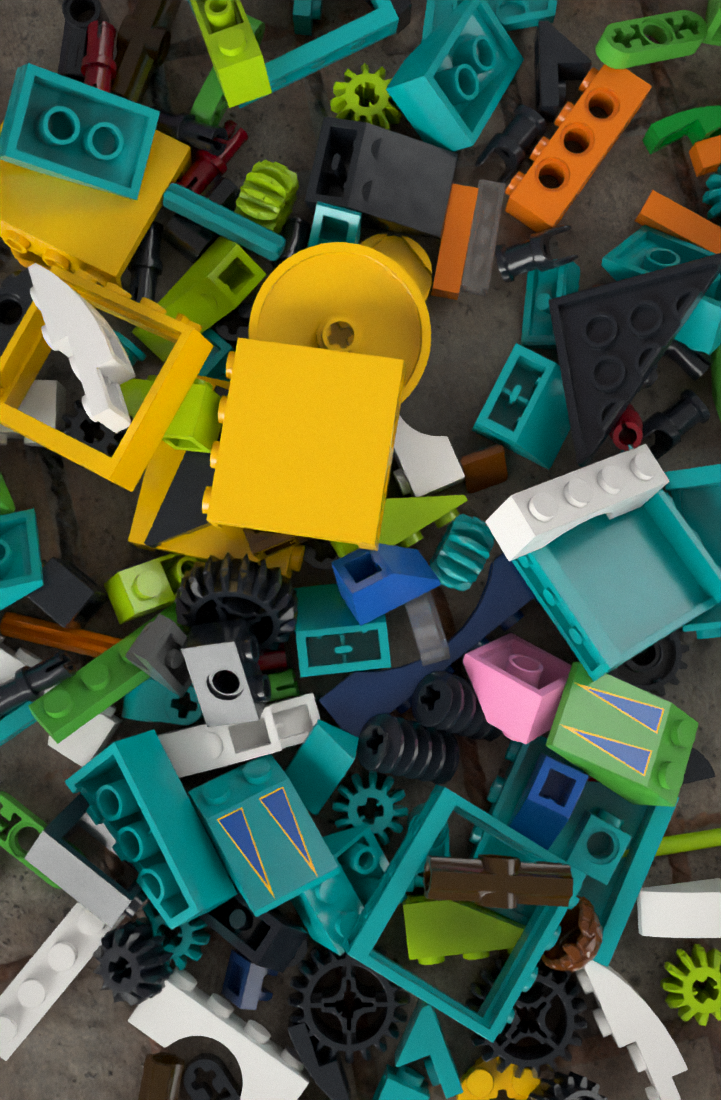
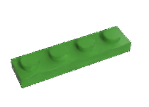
M173 603L159 614L173 620L183 632V626L177 623L176 603ZM158 615L76 672V675L71 678L68 677L28 705L33 717L57 744L151 677L126 658V653L147 623L150 621L154 622Z

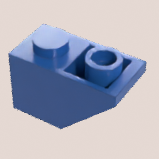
M379 543L378 551L359 548L331 562L340 595L360 626L440 586V580L417 549Z
M541 752L507 826L548 851L570 819L589 776Z

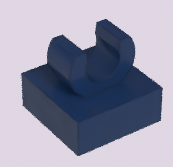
M231 949L221 994L240 1009L256 1010L258 1000L268 1001L273 996L272 992L262 987L264 976H277L278 971L257 966L239 950Z

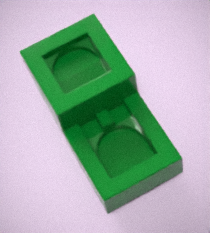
M721 105L682 111L651 124L642 139L649 154L657 152L688 135L693 145L695 142L721 135Z

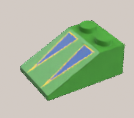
M573 662L546 746L633 805L675 807L699 723L673 703L609 674L593 682L580 662Z

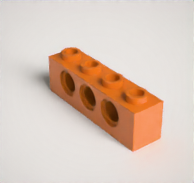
M605 64L600 70L592 67L578 89L583 93L575 105L568 101L557 116L554 125L559 128L552 138L548 139L543 136L529 157V159L534 161L526 174L518 171L505 190V194L510 196L505 211L536 233L556 227L641 108L652 86L626 68L614 69ZM600 107L606 111L608 117L603 119L596 118L590 113L589 108ZM576 141L581 144L584 152L572 153L566 149L564 142ZM551 175L558 180L560 186L554 189L547 188L541 184L539 177Z

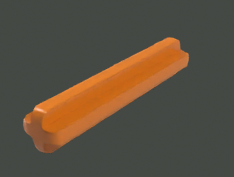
M12 612L5 613L0 624V633L4 636L95 658L122 640L83 629L64 628L58 623Z

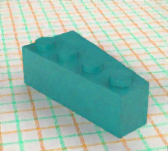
M154 729L113 742L64 781L73 794L81 792L90 806L86 812L95 825L103 823L116 842L112 848L120 860H126L134 865L139 872L136 882L171 930L210 912L237 895L228 873Z

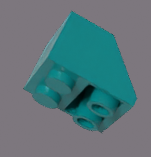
M516 343L471 431L549 470L571 428L560 366Z
M337 584L293 588L297 591L298 617L295 631L300 677L391 667L385 614L360 626L341 597Z
M365 824L322 837L337 862L340 873L290 899L312 939L338 955L345 952L341 947L389 866V862L370 827ZM404 894L399 904L407 898L406 894Z

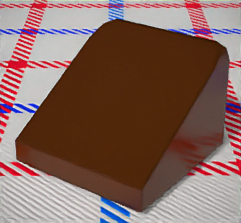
M496 444L463 456L459 460L465 475L463 483L468 493L472 494L503 483L508 478L505 452L502 445Z

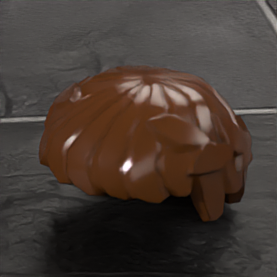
M577 896L580 899L577 905L572 909H567L559 924L561 926V933L557 942L550 950H545L541 956L545 965L551 969L571 972L581 970L588 962L595 958L603 940L602 927L594 911V906L584 896Z

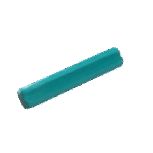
M171 183L163 195V205L167 209L271 261H277L284 251L286 240L283 236L177 183Z

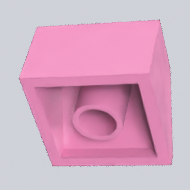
M512 633L465 654L463 664L488 723L502 730V733L507 738L524 744L551 730L572 665Z

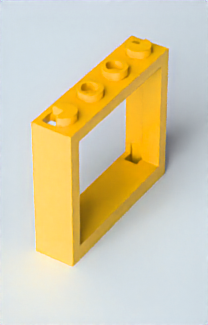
M53 265L50 271L92 306L171 341L175 345L111 458L18 410L52 350L42 334L41 327L45 325L42 313L34 301H32L0 357V424L133 492L214 346L200 333L203 327L190 321L184 314L178 313L174 319L165 315L167 311L150 299L142 297L140 303L131 300L132 295L116 284L107 282L104 288L97 284L98 280L84 270H76L73 274Z

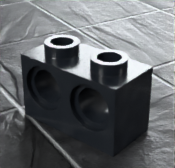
M52 557L48 562L45 559L41 560L44 585L26 596L62 627L84 629L109 599L107 592L70 561Z

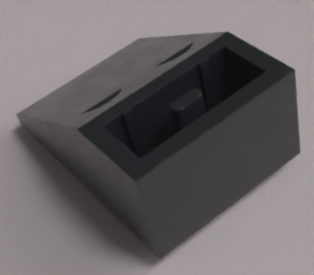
M324 117L305 202L313 217L317 202H322L362 213L361 227L441 239L459 155L367 122Z

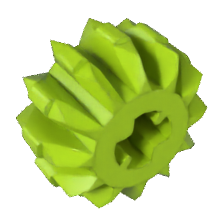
M364 62L361 66L360 75H356L347 68L344 72L345 82L336 81L333 86V93L336 97L330 100L331 111L338 114L336 118L367 122L390 130L389 123L398 124L400 122L401 113L398 110L399 107L386 91L392 78L385 80L386 70L383 66L377 69L374 74L369 73L368 65ZM365 99H370L374 101V105L369 102V107H363L360 105V101L365 104Z
M265 159L262 162H257L253 165L252 171L246 175L243 186L240 187L241 191L236 200L237 207L235 213L279 234L282 226L285 225L286 220L293 211L292 208L297 199L296 193L299 189L297 174L288 170L287 166L276 161L272 163Z
M694 944L691 957H689L683 949H677L676 955L680 960L678 965L676 966L668 961L664 962V968L673 976L660 980V986L665 991L670 992L665 999L666 1004L671 1009L678 1008V1016L683 1021H689L695 1016L699 1025L706 1026L709 1013H712L718 1021H721V952L712 948L706 954L700 944ZM696 980L700 982L707 981L704 989L700 987L694 989L693 983Z

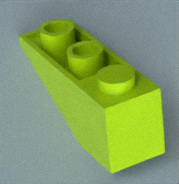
M190 0L229 108L271 94L272 90L263 55L241 1Z
M219 236L157 304L167 311L165 314L175 319L178 313H181L190 321L201 325L203 328L200 333L202 334L234 310L267 274L237 243ZM138 326L132 331L163 362L167 360L175 343Z
M148 375L147 380L132 378L120 385L128 413L133 418L158 375ZM195 379L162 438L172 448L211 453L213 442L218 441L222 423L218 422V408L221 397L212 390L213 386L210 383L201 379Z
M465 495L386 499L379 543L393 546L397 544L399 547L408 548L424 538L420 532L422 528L434 522L439 529L459 516L460 513L457 507L468 501ZM330 541L339 558L359 549L357 544Z
M170 553L117 572L104 583V587L119 624L121 625L175 603L177 589L180 587L181 579L184 577L185 572L191 571L196 561L205 563L207 560Z
M424 894L408 895L402 902L409 960L418 959V963L421 965L442 963L445 961V956L463 954L464 959L477 960L489 957V951L507 949L508 953L511 954L526 927L471 901L427 899L424 897Z

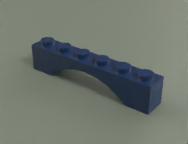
M503 552L490 563L487 581L477 606L464 625L444 645L424 658L401 667L380 671H354L321 697L319 701L343 731L359 737L363 726L375 715L389 714L394 709L401 715L411 708L413 693L418 683L426 675L434 671H445L453 674L456 671L451 665L464 653L466 654L490 643L486 636L498 626L503 631L512 627L525 616L520 609L533 598L538 604L540 602L512 561H508Z

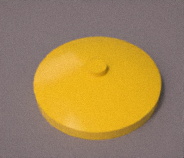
M331 242L311 246L295 253L283 261L268 276L260 288L252 307L248 339L403 359L406 376L402 403L417 386L427 365L431 347V324L428 309L419 288L398 263L385 254L367 246L347 242Z

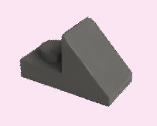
M158 614L154 622L150 621L144 627L127 651L126 658L181 698L192 684L181 650L187 636L173 620Z

